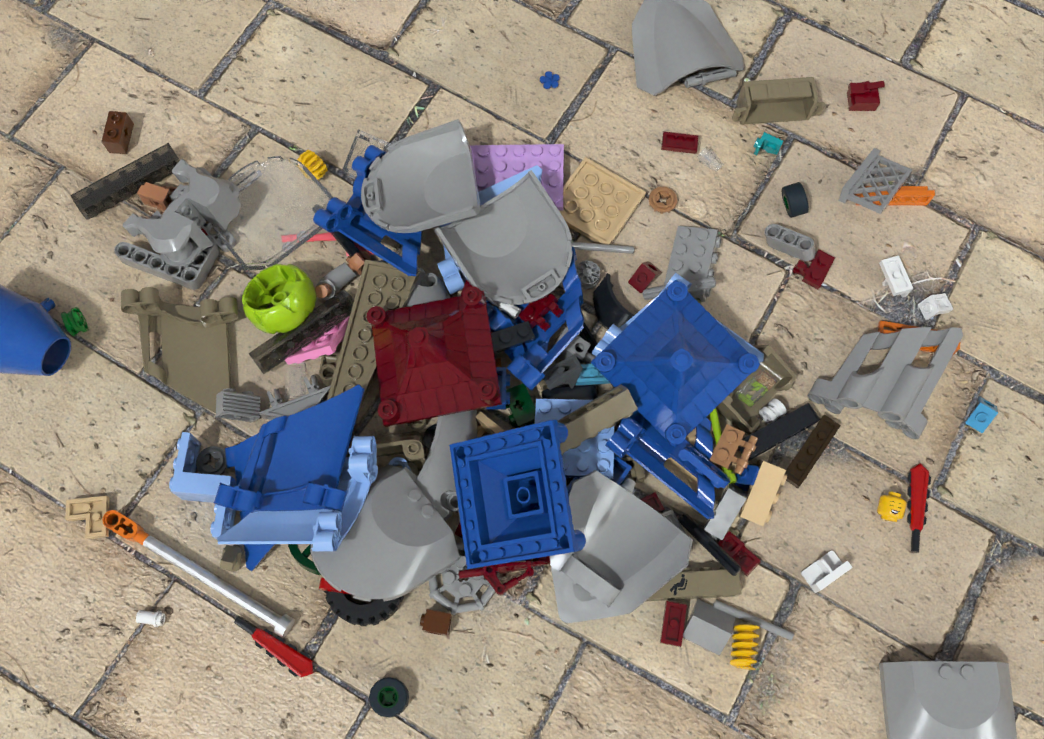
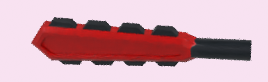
M921 463L910 469L907 481L910 483V487L907 488V495L910 497V501L907 502V509L910 511V514L907 515V522L910 524L912 531V553H919L920 532L927 521L924 515L928 511V504L926 503L930 493L928 485L931 484L929 471Z
M240 616L235 619L234 623L252 636L257 647L260 649L265 648L266 654L271 658L276 657L277 663L282 667L287 666L292 675L302 678L313 674V661L305 652L299 653L297 647L292 644L286 645L284 639L279 636L273 637V633L268 629L256 628Z

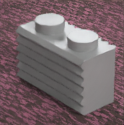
M232 388L223 389V391L216 395V418L254 422L260 418L258 413L261 409V397L254 395L251 391L238 393Z

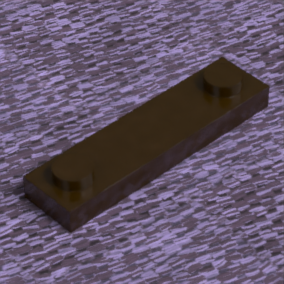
M826 415L821 417L787 467L785 472L787 482L796 488L801 486L841 425Z

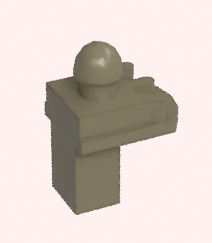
M226 545L223 548L220 568L233 572L238 571L241 565L243 548H240L239 545Z

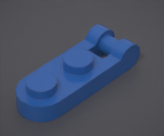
M687 446L680 450L679 458L682 461L688 460L695 466L694 469L699 474L705 475L710 479V483L714 487L726 488L730 483L729 477L694 447Z

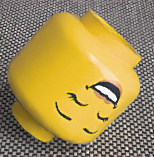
M889 491L888 495L880 496L877 513L881 515V519L897 522V520L904 517L907 502L900 498L901 494Z

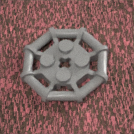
M463 542L456 543L458 551L464 550ZM460 555V558L454 565L439 573L442 574L444 586L438 589L436 576L429 580V597L435 599L448 609L452 615L484 610V606L495 593L494 588L489 582L484 580V576L469 577L467 581H459V570L467 569L465 555ZM483 585L489 586L481 598L478 599L476 594ZM448 591L455 597L454 603L441 593ZM465 597H473L475 601L459 604L460 599Z

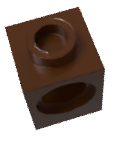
M426 609V614L421 616L420 626L423 627V632L448 637L452 614Z

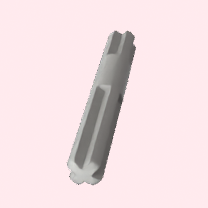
M715 277L689 281L692 285L688 292L716 287ZM666 285L645 289L643 291L644 300L656 298Z

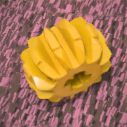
M311 150L303 152L296 160L302 172L313 181L321 179L328 171L326 164L319 155L317 156Z

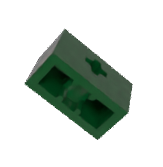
M524 383L507 389L506 392H510V404H506V409L509 410L510 415L508 418L512 427L520 428L535 424L536 408ZM519 405L520 408L522 407V410H519L516 406Z

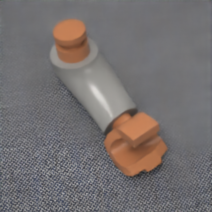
M359 250V254L355 253L352 257L349 256L346 259L349 265L344 262L326 274L317 283L315 288L317 297L323 300L333 298L349 281L357 276L355 271L359 275L362 274L365 259L371 260V256L366 251L363 252Z

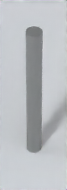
M571 242L575 250L634 253L633 246Z
M715 600L713 607L753 625L760 626V628L790 641L794 636V633L718 600Z

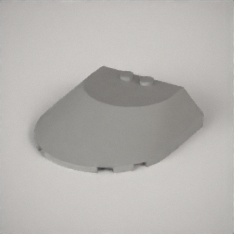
M459 119L408 136L386 148L388 152L381 158L377 157L369 167L371 172L368 178H364L362 184L361 200L367 215L379 227L395 233L423 231L475 216L481 211L472 151Z
M532 170L528 171L513 186L481 205V211L477 215L454 221L440 228L437 227L434 231L468 282L473 287L484 291L485 297L503 304H528L546 297L562 282L572 260V237L568 225Z
M389 464L378 470L377 477L371 483L368 495L356 521L342 540L337 551L314 552L310 548L312 560L317 570L332 587L340 592L343 590L354 595L353 598L369 602L371 599L389 601L402 597L454 565L460 558L451 528L405 469Z
M966 661L879 663L887 739H1017L1009 663Z

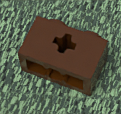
M109 111L101 142L109 153L127 154L134 126L127 112Z

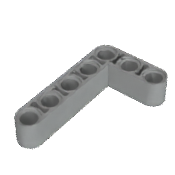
M207 235L213 245L209 249H204L192 263L184 266L167 265L161 255L127 242L118 243L115 246L114 252L125 265L196 290L204 283L219 255L220 248L214 238Z

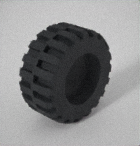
M324 591L327 596L326 601L335 614L350 624L360 626L371 624L374 626L382 620L386 621L393 612L395 613L398 610V605L404 598L402 596L389 601L376 599L372 603L363 605L353 602L348 594Z

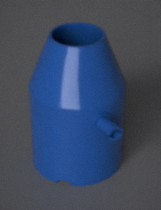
M0 284V373L51 376L57 373L66 363L71 351V341L48 313L51 309L55 308V303L52 299L46 298L39 304Z

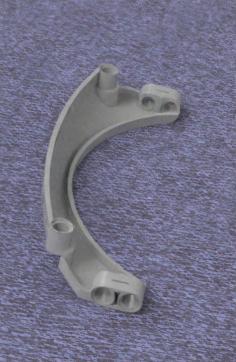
M417 266L421 273L406 307L451 298L442 279L433 273L425 274V271ZM477 409L438 417L435 436L422 470L414 481L444 521L452 516V512H459L450 444L477 438V419L475 417Z

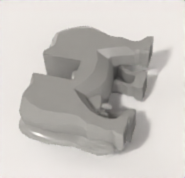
M181 159L172 169V173L180 182H189V185L184 186L180 184L169 196L173 202L169 204L164 213L161 214L159 211H156L150 219L144 216L139 217L133 213L123 223V227L131 236L144 235L152 249L161 254L162 259L170 266H184L197 259L204 249L213 245L200 227L208 221L226 230L229 222L238 216L241 207L239 188L236 184L229 180L215 178L205 168H195Z

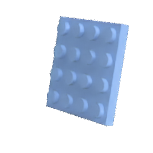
M536 399L535 424L549 420L558 421L593 400ZM615 425L598 432L596 437L581 442V445L577 448L564 452L562 459L565 478H581L597 470L607 478L613 479L614 452L605 445L614 434Z

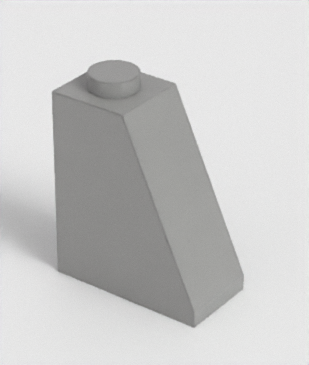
M733 484L727 485L713 510L714 519H709L704 528L711 538L723 540L746 501L747 492Z

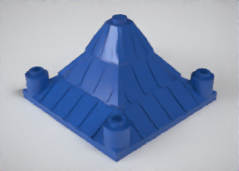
M674 280L590 362L614 387L622 384L629 390L638 408L637 411L673 448L682 443L686 436L751 373L755 372L760 365L758 358L754 354L748 353L687 291L686 285L677 280Z
M549 420L450 444L467 569L578 552L585 547V535L580 530H574L572 524V514L560 444L565 442L568 437V429L563 423L557 420Z

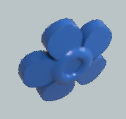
M547 71L545 76L540 77V82L545 89H550V87L557 88L559 85L557 82L559 81V75L554 74L552 76L551 71Z

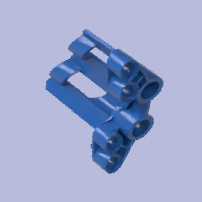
M572 247L570 267L562 280L565 293L556 303L563 311L561 316L558 318L549 311L543 317L546 320L545 322L550 325L546 332L538 325H535L532 329L535 336L534 341L505 350V353L512 361L507 369L531 391L545 377L543 372L584 328V317L581 311V305L584 303L581 278L576 269L575 261L577 256L574 247ZM488 300L486 301L492 332L524 322L519 316L513 319L507 313H501L495 305L492 306ZM529 303L515 306L520 308L522 312L529 305ZM566 322L569 331L547 353L550 337Z

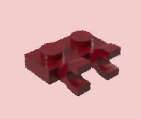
M818 249L815 257L810 260L809 267L799 260L792 272L803 276L802 282L818 290L835 257Z
M550 293L540 300L529 303L518 316L522 321H528L532 329L535 325H538L546 332L550 325L545 322L546 320L543 317L551 311L559 318L563 311L556 304L558 299Z

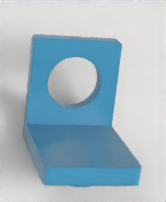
M979 396V404L965 423L983 433L998 414V409L996 405Z

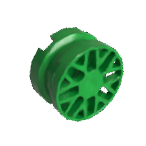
M78 307L71 308V311L68 313H61L63 323L72 337L77 336L81 331H89L86 319Z

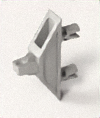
M311 375L312 384L305 377L304 382L309 394L285 403L281 399L279 389H274L275 398L268 391L267 396L272 407L258 414L263 419L273 420L277 417L298 413L327 401L330 386L320 389L315 375Z

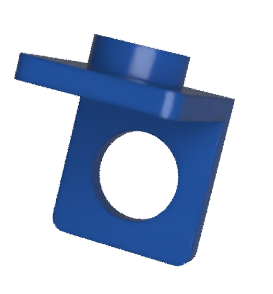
M748 465L747 468H744L741 475L735 473L737 482L734 484L743 491H748L749 486L754 485L760 468Z

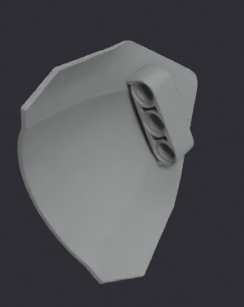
M704 0L643 1L632 23L633 51L638 89L656 96L677 80L701 69L710 67H727L737 71L744 69L743 55L717 19L708 2Z
M597 470L572 482L568 494L574 530H580L585 535L586 544L581 551L550 556L559 617L565 623H575L630 614L688 566L693 539L656 510Z

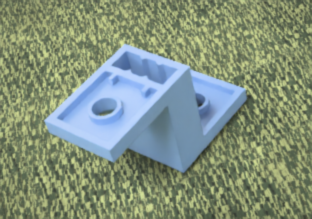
M182 432V436L177 442V449L179 451L177 458L173 462L175 471L174 476L170 479L169 488L173 494L182 500L214 503L219 484L222 483L235 487V485L237 486L236 480L232 476L196 473V460L200 453L201 442L191 433ZM215 504V522H212L210 528L213 538L217 540V537L234 526L237 510Z

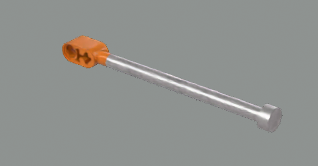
M110 510L104 514L102 522L105 527L131 542H138L275 627L274 633L282 638L293 627L295 619L287 614L283 616L278 615L144 532L141 525L120 512ZM118 517V522L112 525L113 519ZM127 526L134 530L132 534L125 530Z

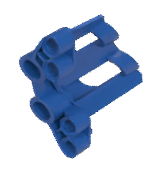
M370 145L366 149L364 157L357 156L352 163V169L356 171L357 177L353 184L351 198L346 203L337 197H333L328 202L326 210L319 209L315 213L313 221L327 232L339 231L406 275L416 276L418 270L417 256H420L422 231L414 233L387 231L370 219L362 205L361 189L364 178H368L371 172L369 167L377 157L381 158L386 154L380 148ZM385 235L403 245L402 257L381 244Z
M637 410L630 417L622 418L616 432L605 446L620 458L625 454L629 455L705 518L714 519L715 489L710 483V479L705 475L699 474L694 469L695 466L688 460L682 461L679 458L680 450L687 446H692L710 461L713 453V438L710 433L711 421L706 417L695 427L696 440L694 446L685 439L673 448ZM668 458L674 459L697 478V492L664 467V463Z

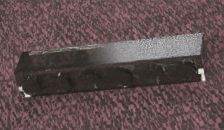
M167 143L70 196L81 214L88 220L114 207L121 201L129 199L146 182L155 184L173 174L172 169L180 160L170 144Z
M343 289L315 308L299 327L287 333L279 332L248 354L260 371L265 374L348 318L354 303L353 298Z

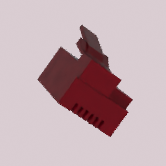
M884 81L850 83L847 91L849 111H876L880 104L878 88L885 87Z

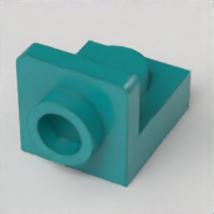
M764 132L762 137H758L753 147L756 148L754 155L757 156L760 149L777 155L783 140Z

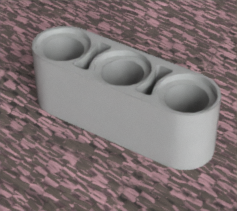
M770 224L765 228L766 242L769 247L803 261H810L815 257V246L812 238L778 224Z

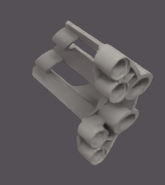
M932 327L905 328L899 332L889 334L880 332L864 334L833 380L828 381L818 378L807 396L817 404H824L825 408L834 414H840L844 407L852 409L863 407L876 411L878 416L885 419L886 424L890 427L902 429V432L911 439H919L928 423L921 412L963 337L962 329L950 327L945 330L933 331L931 330ZM939 345L927 367L912 365L921 347ZM891 348L878 370L864 375L857 374L870 350Z

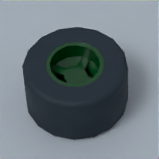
M797 182L782 187L783 203L789 217L793 218L808 213V200L802 184Z
M382 678L370 690V706L380 716L388 718L398 716L408 705V689L404 683L396 678Z

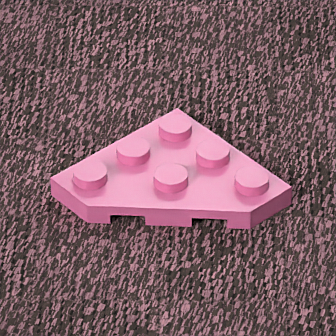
M350 314L336 318L331 322L332 325L324 330L320 329L309 336L310 340H307L301 346L297 344L284 358L287 364H300L307 359L314 360L321 355L333 354L338 344L344 339Z

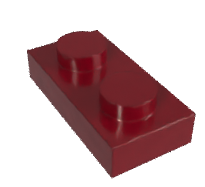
M666 601L660 637L661 644L676 647L682 646L687 605Z

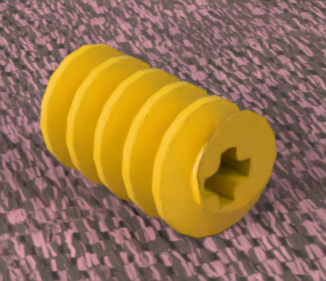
M739 624L733 627L737 634L732 635V639L737 642L731 645L732 648L736 649V651L731 652V656L736 658L730 660L732 666L745 670H756L751 667V664L757 663V660L751 658V656L758 654L752 647L759 644L753 641V638L759 637L758 634L754 633V630L760 629V626Z

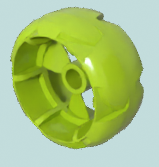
M275 264L263 269L247 284L242 295L243 310L246 317L257 329L267 334H275L276 332L287 333L299 327L309 314L312 313L317 300L313 282L302 269L293 264H288L287 266ZM270 303L274 305L271 308H267Z

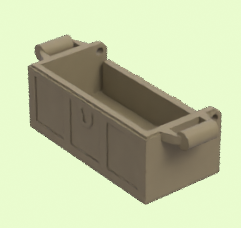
M814 77L745 81L736 102L737 108L734 110L732 120L740 121L741 125L809 120L811 116H820L826 104L818 102Z

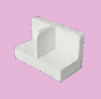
M895 256L881 260L879 264L886 278L882 285H889L893 296L900 294L902 298L906 297L913 290V286L900 257Z
M831 550L804 569L801 575L812 590L817 593L853 567L848 561L842 563L835 552Z

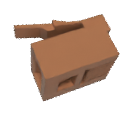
M146 182L144 185H141L137 194L145 205L165 211L169 204L173 202L169 196L177 187L157 186Z

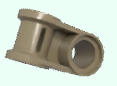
M340 350L339 352L335 351L331 355H321L319 375L325 386H331ZM328 373H333L332 377H325Z

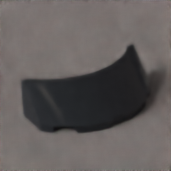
M608 273L593 292L595 314L601 325L607 330L612 324L621 327L634 316L617 300L612 290L614 285L610 282L611 275Z

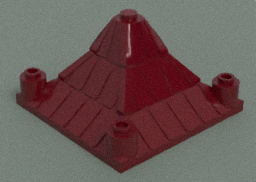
M469 287L459 297L385 311L379 306H374L368 310L366 318L372 325L381 398L378 414L382 418L385 427L502 405L484 291L477 287Z

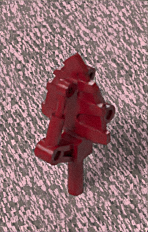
M532 559L525 560L526 562L503 563L459 570V578L484 576L497 595L503 596L508 589L519 584V581L527 576H534L532 568L545 565V561L532 562ZM527 569L523 575L518 578L514 577L503 585L497 577V573L505 574Z

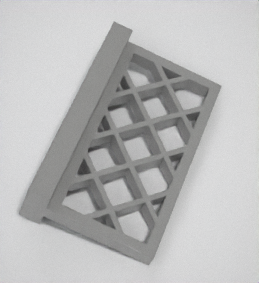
M873 148L843 186L838 201L846 203L850 200L881 214L910 176L912 169L879 156L881 150ZM879 163L886 165L887 167L880 168ZM896 171H900V172H902V173H904V174H903V175H897V174H896ZM890 172L892 176H885L883 173ZM878 173L879 177L873 178L871 175ZM888 181H895L896 184L889 185ZM883 182L884 186H877L876 183ZM870 183L872 186L865 188L863 184ZM880 191H887L889 195H882ZM875 192L877 196H869L868 193ZM861 193H862L864 197H861V198H860V197L856 196L855 194H861ZM880 201L881 206L873 204V202Z

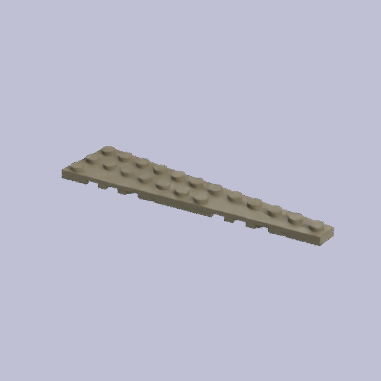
M365 259L327 400L360 384L364 388L359 407L360 410L377 372L372 325L367 321V312L374 306L382 307L385 311L406 307L421 273L420 269L417 270L416 276H408L389 263Z

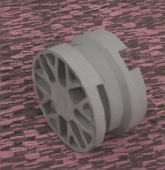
M586 260L580 262L576 268L581 278L582 289L595 288L599 283L600 268L593 261Z

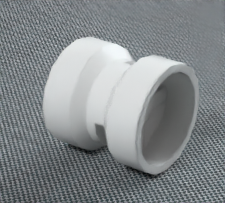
M773 398L767 407L759 410L760 417L767 424L773 423L778 417H782L787 413L785 406L776 398Z

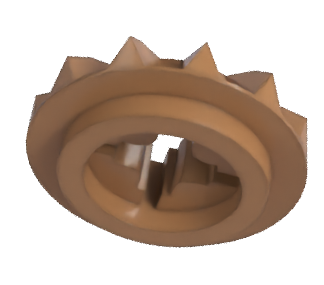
M657 187L649 194V206L654 209V212L658 211L661 214L664 212L670 213L677 205V196L670 188ZM660 198H662L663 200L666 199L665 204H663L662 202L659 203Z

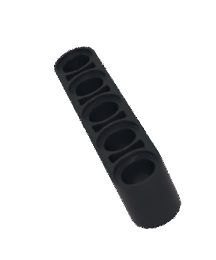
M808 403L752 433L751 435L757 437L758 440L755 445L757 447L751 453L748 461L817 423L820 418L811 405ZM751 435L745 437L743 440L748 442ZM740 446L738 450L742 454L745 448Z

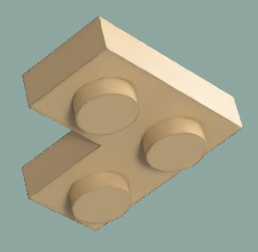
M99 496L66 500L65 520H86L85 538L87 539L109 537V528L104 526L102 519L104 514L109 511L110 497Z

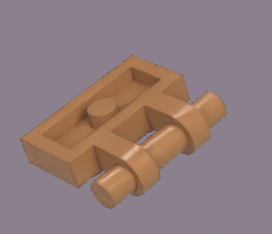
M726 424L710 461L728 470L732 463L737 464L734 472L741 475L744 468H747L749 464L747 461L751 453L757 447L755 445L758 438L751 435L748 442L743 440L746 435L745 432ZM740 446L745 448L740 458L735 457Z

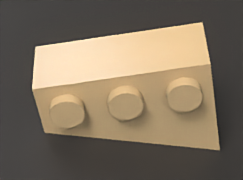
M759 459L757 465H759L760 469L754 485H751L747 492V499L740 509L739 516L764 526V523H768L771 518V506L777 503L780 495L777 491L780 485H784L787 475L785 474V469Z

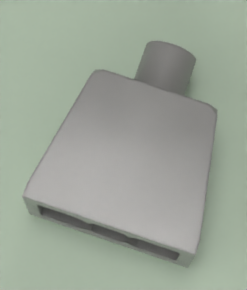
M567 328L563 330L556 343L569 331ZM577 335L561 352L558 358L564 360L575 354L579 363L582 361L585 364H591L590 362L596 356L588 352L590 343Z

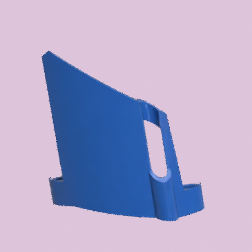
M358 384L313 407L290 416L277 417L263 424L259 430L239 485L233 487L220 483L214 504L249 513L320 509L342 512L348 490L337 489L364 388ZM279 432L266 475L259 477L255 474V468L264 438L272 433Z

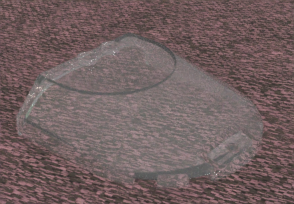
M281 156L268 157V161L259 163L257 160L244 166L228 179L239 188V199L241 202L239 214L229 222L226 230L212 224L216 234L245 270H263L278 264L323 229L314 223L313 218L319 209H327V204L333 196L298 160L293 158L286 160Z

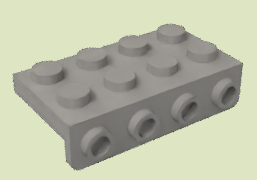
M678 226L664 286L667 285L675 273L687 281L714 277L713 266L718 261V253L716 252L717 248L721 247L722 242L718 229ZM711 288L689 293L693 297L700 298L701 302H705L706 297L710 296Z

